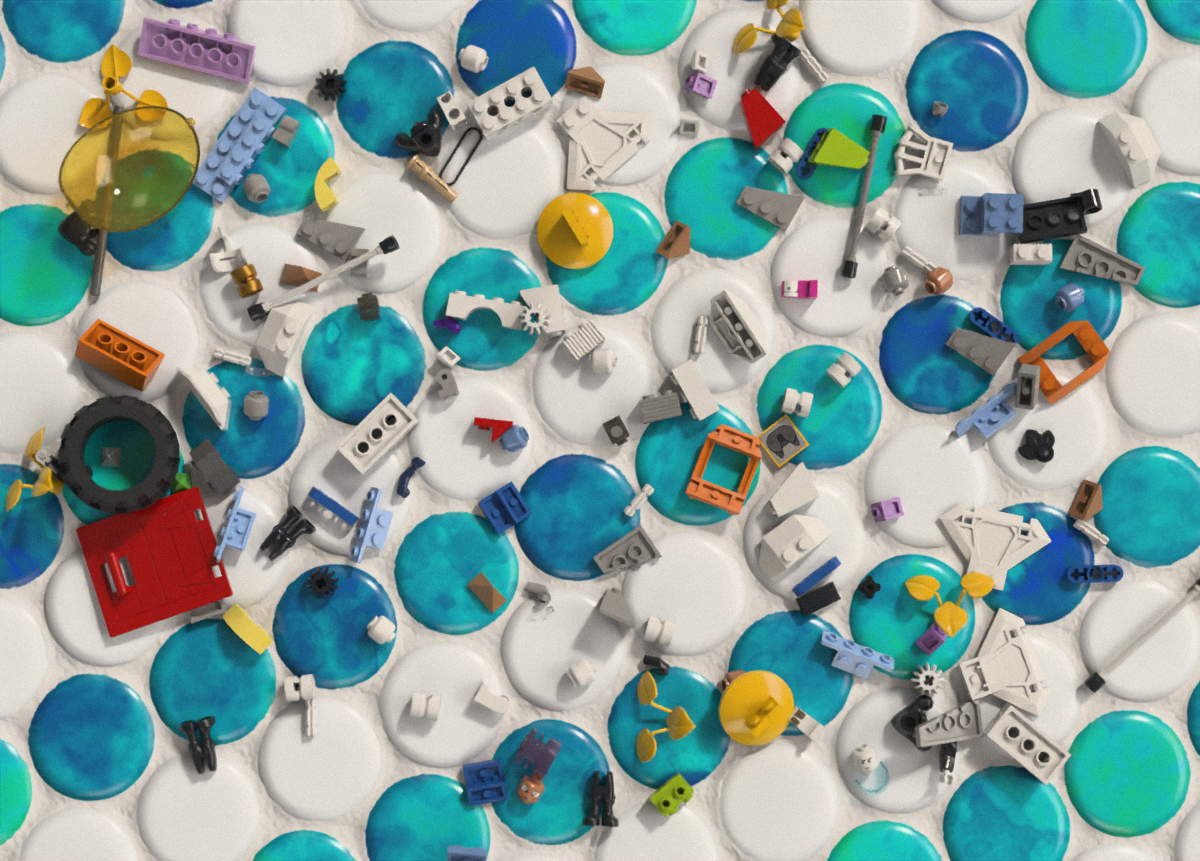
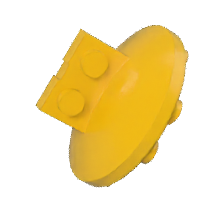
M583 193L564 194L552 200L542 211L537 225L538 242L543 253L556 265L567 269H584L599 262L608 252L613 239L612 219L605 206L594 197Z
M763 670L750 671L735 678L724 690L719 702V720L725 732L738 743L750 746L762 745L774 740L786 729L790 722L788 719L794 710V700L789 686L776 674Z

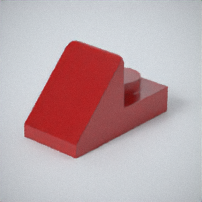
M478 417L474 419V425L478 426V430L489 431L490 427L493 428L492 443L514 425L513 421Z

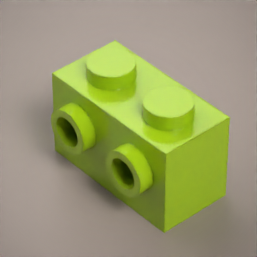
M677 772L651 794L649 799L664 817L668 814L671 816L679 809L677 806L680 803H686L693 797L694 789Z

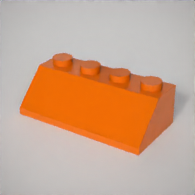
M97 319L78 340L75 352L76 357L141 392L152 381L165 357V354L100 319Z

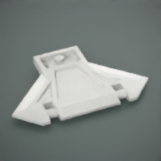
M586 96L574 104L557 120V123L570 136L567 189L593 191L597 187L594 183L596 179L600 178L604 181L640 149L636 145L639 141L642 140L646 144L651 139L652 114L598 110ZM634 131L636 135L630 138L629 134ZM592 169L594 172L588 176L586 172Z
M962 503L939 517L968 562L966 574L977 572L993 578L995 581L993 589L1003 591L1006 574L1009 569L1052 542L1039 521L1033 518L1030 519L1029 524L1023 523V516L974 506L973 512L967 511V505ZM964 519H971V523H964ZM1021 530L1027 531V536L1020 535Z
M999 608L977 657L958 663L969 697L973 701L992 694L1039 717L1050 692L1048 687H1041L1040 681L1045 680L1031 639L1028 632L1024 634L1021 632L1020 627L1025 625L1022 618ZM1011 630H1013L1015 635L1013 638H1011L1009 633ZM1033 685L1035 691L1031 692L1029 686Z

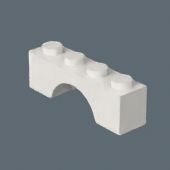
M455 290V293H450L446 316L466 320L475 310L490 309L499 315L504 328L522 331L523 324H520L519 321L523 320L524 317L519 316V313L525 314L526 311L523 309L522 302L511 301V304L504 303V299L493 297L492 300L485 299L484 295L474 294L473 297L466 296V292Z

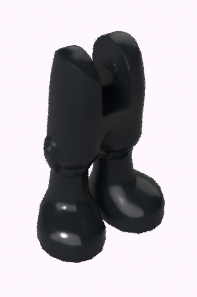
M773 33L771 36V41L774 44L773 51L764 59L752 79L753 84L760 86L765 92H768L787 70V65L801 53L800 49L783 37L777 36L776 33Z
M292 504L286 509L284 520L273 527L271 533L259 547L264 552L274 542L278 545L268 556L271 561L293 547L299 536L302 534H312L316 531L315 526L306 518H302V513ZM298 520H300V521L298 522V524L295 526V528H294L290 533L287 534V533H286L287 530H288L295 522H297Z
M215 716L204 717L197 721L189 720L179 724L180 730L186 734L189 741L188 752L191 754L198 774L205 772L203 758H207L210 772L217 770L216 745L210 734V728L215 724ZM197 727H198V730H199V732H200V736H201V739H202V740H201V743L198 741V738H197V732H196Z
M594 771L588 795L590 809L589 813L583 817L582 825L599 826V805L602 802L603 814L601 825L618 827L619 821L613 815V805L616 799L613 773L607 771L606 786H599V771Z

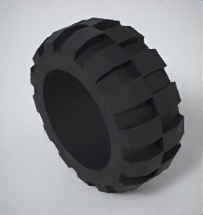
M126 395L102 397L87 406L84 405L74 414L75 416L70 423L66 424L60 437L62 439L60 449H58V464H60L62 477L68 488L88 506L102 512L130 514L155 504L173 485V480L178 473L180 464L178 438L170 421L159 409L149 402L147 403L137 397ZM126 420L137 423L148 430L155 442L156 459L150 474L138 485L125 490H110L97 485L89 476L84 462L85 447L89 438L99 427L112 421Z

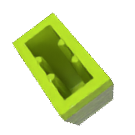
M828 128L808 159V162L853 170L861 169L867 164V157L870 152L835 128Z

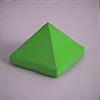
M191 472L176 474L172 485L173 493H179L192 488Z

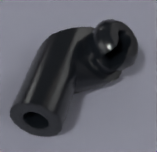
M644 656V665L659 667L658 673L660 675H668V670L670 669L668 663L659 657Z

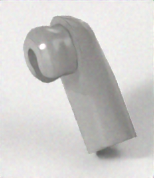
M528 582L527 591L536 593L541 605L549 604L551 595L547 587Z

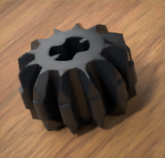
M326 69L327 74L324 75L323 72H320L319 74L322 78L315 79L319 84L314 87L316 90H320L318 92L319 97L324 96V100L328 101L331 96V100L335 102L336 95L341 99L342 95L340 92L347 91L346 88L342 87L347 85V81L343 80L344 75L342 73L338 75L336 69H334L332 74L330 69ZM329 82L334 85L332 89L328 86Z
M317 567V573L314 570L310 571L313 578H306L307 581H311V584H307L306 588H313L309 592L310 595L317 592L316 599H319L321 594L324 599H327V592L333 596L335 593L331 588L338 589L339 587L333 584V582L339 581V578L332 579L335 571L328 574L329 567H325L324 571H322L321 567ZM324 578V582H327V585L321 588L318 580Z

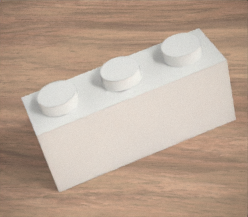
M692 359L671 370L672 375L670 378L675 386L679 385L682 391L679 394L684 403L688 401L691 406L689 412L694 420L697 418L698 421H701L720 410Z

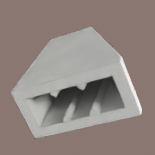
M558 284L520 290V294L529 309H531V302H533L534 308H536L538 302L541 303L540 310L547 306L548 309L544 314L551 313V317L545 319L550 320L551 324L544 323L548 329L545 333L550 334L551 337L561 336L562 332H565ZM539 314L535 316L538 322L540 321L538 318L540 316Z
M803 462L797 464L769 499L770 504L768 508L772 515L776 514L777 517H780L820 497Z

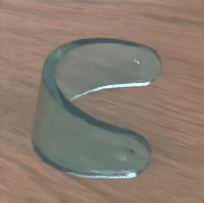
M882 761L880 764L886 771L885 783L879 789L868 790L862 787L860 782L856 780V783L864 792L877 795L887 789L890 776Z

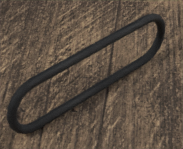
M470 127L464 132L463 136L459 140L455 149L453 150L447 162L440 171L439 178L442 179V174L444 170L446 169L450 160L452 159L458 147L462 143L466 134L470 130H476L477 132H479L480 138L477 144L473 148L472 152L465 161L464 165L462 166L454 181L451 183H446L448 186H451L456 183L464 168L471 159L472 155L479 146L480 142L482 141V132L476 127Z

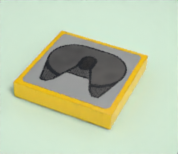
M787 414L756 436L778 468L810 445Z

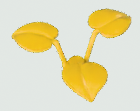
M767 0L768 9H777V12L782 17L776 32L754 27L752 23L746 24L735 37L733 44L734 54L737 55L751 48L757 39L758 31L772 35L776 33L777 36L785 37L790 42H794L799 37L800 31L805 29L800 10L792 8L784 14L781 11V6L786 5L789 0Z
M112 44L105 53L101 64V72L105 77L102 81V86L106 90L104 91L106 103L101 98L89 99L83 106L79 124L90 129H98L108 125L113 118V111L108 108L110 105L109 94L117 95L123 92L136 102H139L136 112L145 121H153L166 114L168 103L155 90H145L141 95V99L122 88L121 83L118 81L119 77H125L130 73L132 61L125 52Z
M43 427L31 437L25 451V456L30 457L42 471L34 485L21 484L22 480L18 479L10 486L5 500L6 511L13 508L18 502L23 488H32V496L34 497L48 491L58 495L63 489L64 482L54 477L50 467L43 466L35 458V454L38 452L42 442L43 431L45 430Z
M977 572L964 575L961 579V586L964 589L956 604L953 602L942 604L940 596L936 592L940 588V583L931 576H914L905 582V586L909 594L919 601H927L933 595L936 596L939 608L936 609L934 614L935 621L948 636L953 638L968 621L967 613L959 607L964 594L968 593L971 598H981L993 589L995 581L993 578Z
M648 671L642 675L638 683V700L642 705L649 703L653 707L670 713V715L666 719L667 728L655 730L651 733L648 729L644 728L639 732L636 739V751L642 763L650 761L656 753V740L653 737L655 734L669 731V735L673 740H679L695 727V724L689 719L683 708L675 707L673 710H670L653 702L657 697V686Z

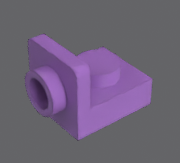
M699 72L690 73L685 80L686 86L684 91L693 92L704 98L712 99L717 80Z
M899 497L871 504V513L876 523L904 515Z
M933 622L930 628L916 639L915 643L929 656L945 642L947 634L939 625Z

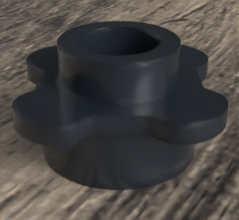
M867 576L865 581L858 585V590L863 592L867 599H872L876 591L881 589V585L875 583L871 576Z

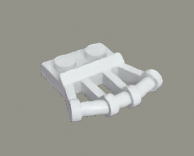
M910 123L907 127L908 130L901 139H898L897 144L899 146L893 156L896 163L895 176L919 174L942 181L953 143L930 137L917 126ZM913 134H916L927 144L925 146L909 140ZM906 147L923 151V158L905 154ZM903 160L920 164V168L904 169Z

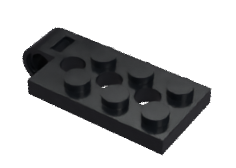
M1088 189L1083 192L1070 194V197L1023 205V233H1018L1020 244L1087 233L1088 229L1084 215L1094 214L1102 210L1098 190ZM1074 212L1078 215V218L1075 220L1070 219L1068 213ZM1055 215L1059 218V222L1053 223L1049 217ZM1038 219L1041 224L1033 226L1030 220Z

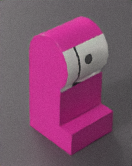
M818 280L781 281V297L816 299L818 297Z

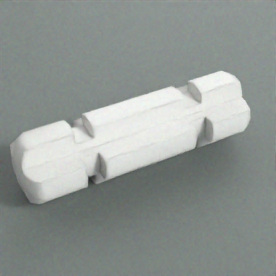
M808 49L803 50L799 55L800 59L805 61V65L813 75H816L819 83L826 81L828 75L825 71H822V67L815 58L811 57Z
M908 246L904 247L901 252L904 258H909L910 262L920 269L923 268L927 274L936 268L934 264L928 263V260L917 252H912L913 250Z
M707 316L698 317L695 335L696 344H694L693 348L695 353L704 352L703 343H705L706 325H708L709 319Z
M216 348L214 352V357L224 358V360L236 364L241 363V365L249 367L252 362V358L249 356H242V354L228 350L225 351V349Z
M646 484L642 488V492H639L630 502V505L624 509V513L632 517L635 510L640 508L647 500V496L653 493L654 489L649 484Z
M1078 518L1074 522L1073 526L1082 530V533L1092 540H1096V543L1105 546L1108 543L1109 538L1101 534L1100 531L1090 524H1086V521Z
M316 698L305 700V706L307 707L305 709V725H307L305 734L307 736L316 735Z

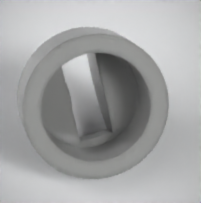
M935 101L932 106L934 116L938 114V117H942L948 110V105L942 102Z

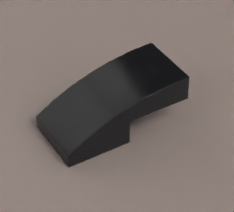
M832 581L802 595L796 601L803 616H807L841 598Z

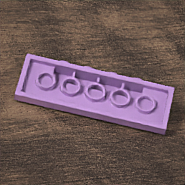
M147 17L143 18L138 56L247 84L250 83L256 45L241 42L239 39H235L236 35L231 33L220 35L217 34L215 29L206 28L205 31L200 30L196 24L188 23L187 26L181 25L180 21L176 19H169V21L163 22Z

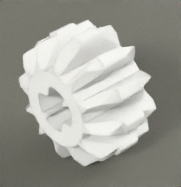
M531 302L530 310L526 306L523 307L527 312L526 314L519 313V316L525 318L520 320L519 323H527L523 327L524 331L531 327L529 334L533 335L534 329H536L537 334L540 335L541 331L539 328L542 327L544 331L548 330L544 323L551 324L550 320L545 319L551 317V313L544 314L548 309L547 306L540 310L541 303L538 302L536 308H534V304ZM533 314H535V316L537 314L540 315L538 317L540 320L538 323H536L535 321L534 323L531 322V316Z
M925 663L924 669L921 665H918L917 667L920 672H912L917 676V678H911V682H917L913 688L915 690L920 688L918 693L921 695L925 692L927 696H930L931 690L934 694H937L936 687L943 688L938 683L939 681H944L943 677H938L942 674V671H936L937 666L934 664L930 668L929 664ZM926 675L929 676V677H930V676L932 677V678L929 679V680H930V683H929V684L926 683V682L924 683V681L926 680V679H925V676H926Z

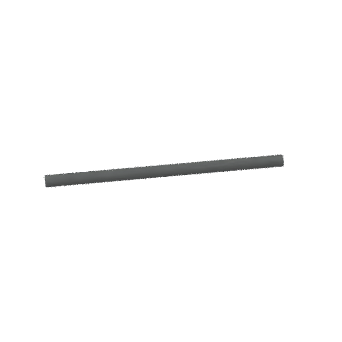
M114 106L97 238V252L95 254L90 295L100 296L124 112V108Z

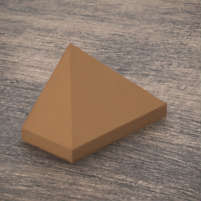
M592 66L569 70L564 88L601 99L605 81Z
M676 221L655 252L667 259L690 253V227Z
M285 264L280 282L299 287L321 276L322 273L301 266ZM319 285L310 290L318 292Z
M1084 479L1068 514L1086 521L1101 511L1103 506L1102 486Z
M482 572L467 584L492 613L507 601Z

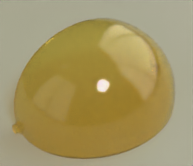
M144 106L117 113L94 125L72 145L61 163L58 179L60 190L67 201L65 207L68 211L74 210L77 215L91 226L110 232H125L139 229L162 218L185 196L198 170L200 146L197 134L193 128L195 124L192 117L188 119L170 108Z

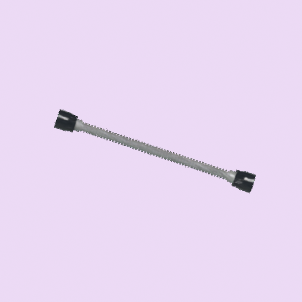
M872 115L871 119L872 143L869 150L870 154L866 164L863 188L855 219L856 224H854L852 243L847 259L843 260L840 276L847 278H856L858 267L855 256L858 248L857 243H859L861 224L868 198L867 193H869L871 174L878 148L877 143H879L881 133L885 132L887 117L882 115Z

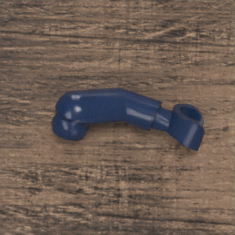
M414 457L411 461L412 466H409L399 477L396 492L402 498H406L410 494V490L407 488L410 478L418 468L426 463L419 457Z

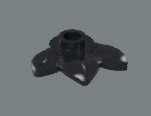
M1032 429L1026 430L1025 439L1027 444L1018 448L1019 454L1027 460L1037 459L1042 463L1051 461L1054 457L1052 447L1055 443V437L1050 430H1046L1043 434ZM1046 450L1048 454L1043 456L1040 452Z

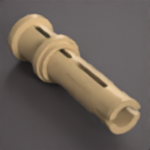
M418 154L407 164L406 167L408 169L411 168L418 174L420 180L425 179L450 203L459 195L432 171V167L430 165L427 166Z

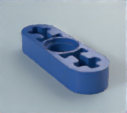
M820 128L815 132L796 169V174L801 180L810 179L818 164H815V166L810 164L808 168L810 174L806 173L805 176L802 175V170H800V168H805L807 164L804 159L808 161L810 158L808 155L809 150L815 149L817 146L812 143H818L820 137L817 135L824 133L826 128Z
M976 307L969 312L968 319L970 323L985 334L998 338L997 335L1001 333L1002 329H1005L1002 333L1006 336L1011 334L1013 343L1017 344V333L989 312L980 307ZM980 312V317L984 320H986L987 317L989 318V320L984 324V327L981 325L984 323L982 320H974L975 315H973V313ZM990 322H995L998 325L996 333H991L988 330ZM1002 335L998 338L999 340L1006 341V338Z
M313 486L309 491L308 495L352 526L359 517L316 487Z
M836 556L832 557L791 590L799 597L842 563Z
M1113 564L1070 566L1066 570L1065 575L1067 580L1072 583L1118 582L1123 577V570L1120 566ZM1083 568H1086L1085 576H1077L1076 580L1070 575L1074 572V569H1076V572H1084ZM1093 568L1099 571L1097 579H1092L1089 576V572ZM1113 568L1115 571H1118V575H1115L1114 579L1111 575H1104V571L1111 572Z

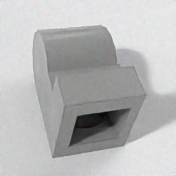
M288 115L284 116L277 131L275 130L272 138L290 148L301 123Z
M351 248V260L369 252V249ZM369 260L351 268V277L367 278Z
M448 369L439 370L436 379L443 389L438 391L440 399L444 400L459 395L453 373Z

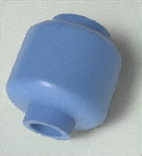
M1067 284L1056 292L1055 303L1061 310L1073 311L1084 303V290L1076 284Z
M513 425L501 435L500 444L502 448L512 453L525 448L529 440L528 432L523 426Z

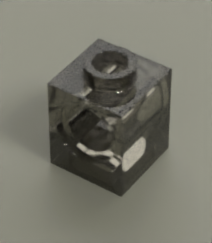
M373 293L361 294L362 297L357 298L360 320L362 322L382 319L378 296L373 295Z
M620 416L602 424L612 445L617 444V446L628 442L627 437L630 435ZM620 427L623 432L622 435L614 437L611 434L612 428Z

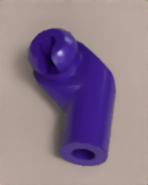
M447 316L433 320L435 329L446 327L455 335L461 332L460 323L452 317Z

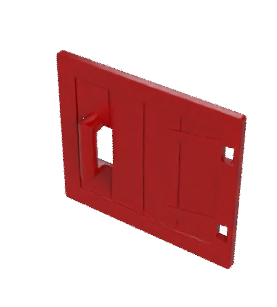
M193 487L159 499L155 504L144 510H138L130 514H116L76 529L110 637H116L233 596L222 557L220 563L216 562L217 557L213 556L217 542L199 487ZM195 510H201L204 520H197ZM125 556L128 558L136 585L130 587L126 585L118 560ZM105 563L108 565L116 592H113ZM218 565L222 576L216 578L213 567Z

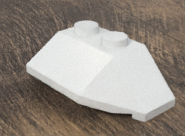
M1115 111L1098 120L1132 187L1134 188L1150 180L1161 151L1144 119Z
M727 289L710 300V324L731 356L753 364L768 354L766 333L744 300Z
M296 300L270 310L255 343L266 370L282 377L285 376L316 308Z
M177 367L175 369L218 427L222 431H226L228 429L232 402L229 399V392L224 387L221 389L217 384L219 379L213 372L209 373L204 370Z
M793 514L762 537L758 565L767 577L771 579L818 546L831 533L820 518Z

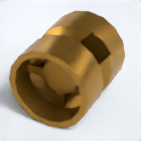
M254 264L242 266L230 273L233 282L238 284L237 291L241 299L253 296L264 289L260 279L256 278L257 272Z

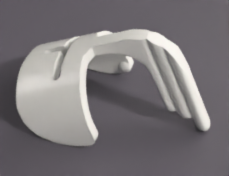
M221 226L217 227L220 236L224 240L226 252L209 254L214 271L217 273L229 272L247 265L244 246L234 251L231 250L226 230ZM240 255V257L232 259V265L230 263V260L220 261L221 259L231 258Z

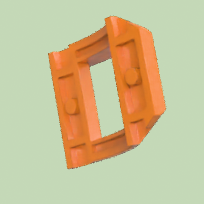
M1088 320L1066 323L1018 359L1021 364L1038 365L1041 367L1039 388L1046 399L1053 405L1102 370L1110 350ZM1073 333L1094 363L1062 386L1040 355Z
M724 424L717 427L706 438L685 494L691 500L694 498L729 512L728 515H739L762 457L759 439ZM715 443L750 457L737 492L701 479Z

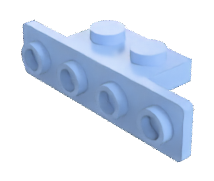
M1014 381L1011 384L1005 385L999 394L991 396L981 408H976L968 418L959 421L955 427L956 434L961 437L975 426L988 439L1017 416L1016 412L1006 401L1016 394L1017 383Z
M240 487L239 492L235 491L232 502L235 505L233 510L229 509L226 520L229 521L227 528L223 527L220 538L223 539L221 546H216L213 555L217 557L216 562L220 563L225 545L242 551L245 550L256 517V513L238 508L244 492L243 487Z
M371 487L367 493L366 506L361 513V523L355 533L356 540L350 550V560L353 562L361 563L365 546L383 550L393 513L377 508L382 492L381 489Z
M823 631L820 643L837 650L832 659L831 666L866 680L874 665L890 672L893 671L895 659L889 655L874 651L870 647L859 645L852 640L839 637L835 633Z

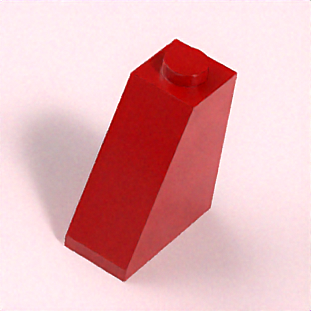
M754 88L753 90H746L740 96L742 98L740 107L753 148L756 150L784 126L786 121L762 94Z

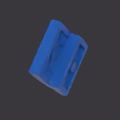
M512 481L477 503L497 535L532 514Z
M501 758L463 765L470 806L508 799Z

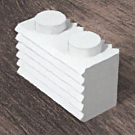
M1015 243L1009 248L1010 265H1048L1052 262L1051 243Z
M585 320L578 326L579 330L573 334L571 331L563 338L564 342L562 345L576 362L606 339L593 320L589 322Z

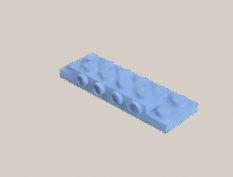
M254 87L190 182L223 203L234 186L241 183L245 170H249L252 167L256 154H260L263 151L267 138L272 137L276 130V125L287 109Z

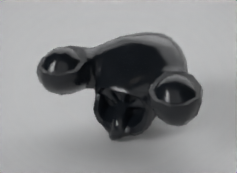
M432 110L428 113L427 118L430 124L425 121L415 122L410 130L411 137L404 132L396 134L394 139L396 146L400 149L413 150L429 157L438 156L442 144L443 114L439 110Z
M90 200L82 201L74 212L62 220L57 229L66 241L75 245L86 256L96 254L97 244L90 239L95 238L99 230L96 221L88 218L96 210L94 202Z
M927 695L919 696L911 705L899 711L890 721L896 731L910 740L922 752L929 751L932 747H917L915 727L928 721L926 714L922 713V711H929L933 708L934 701L931 696Z

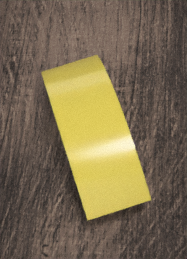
M332 157L321 166L315 180V197L323 212L339 202L327 184L342 173Z
M235 603L223 615V619L232 630L260 655L274 641L268 631L254 622L246 610Z

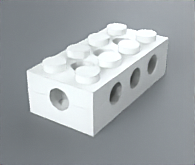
M532 67L471 100L467 105L485 139L489 140L551 106L553 100L535 67ZM525 91L532 93L528 98L522 96ZM509 100L515 102L512 107H507L505 104ZM493 109L499 111L496 116H490L489 112Z
M390 393L336 448L363 475H366L419 420ZM394 415L396 423L389 426L387 419L389 416ZM376 429H381L382 431L380 439L374 438L373 434ZM366 442L369 449L367 452L362 453L360 445Z
M1008 703L1004 705L983 731L984 735L1046 785L1071 756L1070 753ZM1014 727L1015 733L1009 736L1008 730ZM1029 739L1030 745L1027 748H1024V741ZM1041 752H1044V753H1045L1044 759H1042V760L1039 761V759H1038L1039 754H1040Z

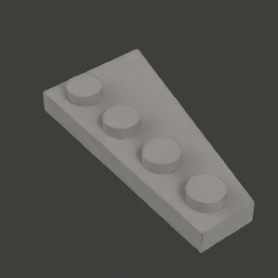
M1081 235L1074 236L1059 266V269L1134 286L1138 285L1146 269Z
M979 698L973 701L970 700L916 726L917 747L983 737Z

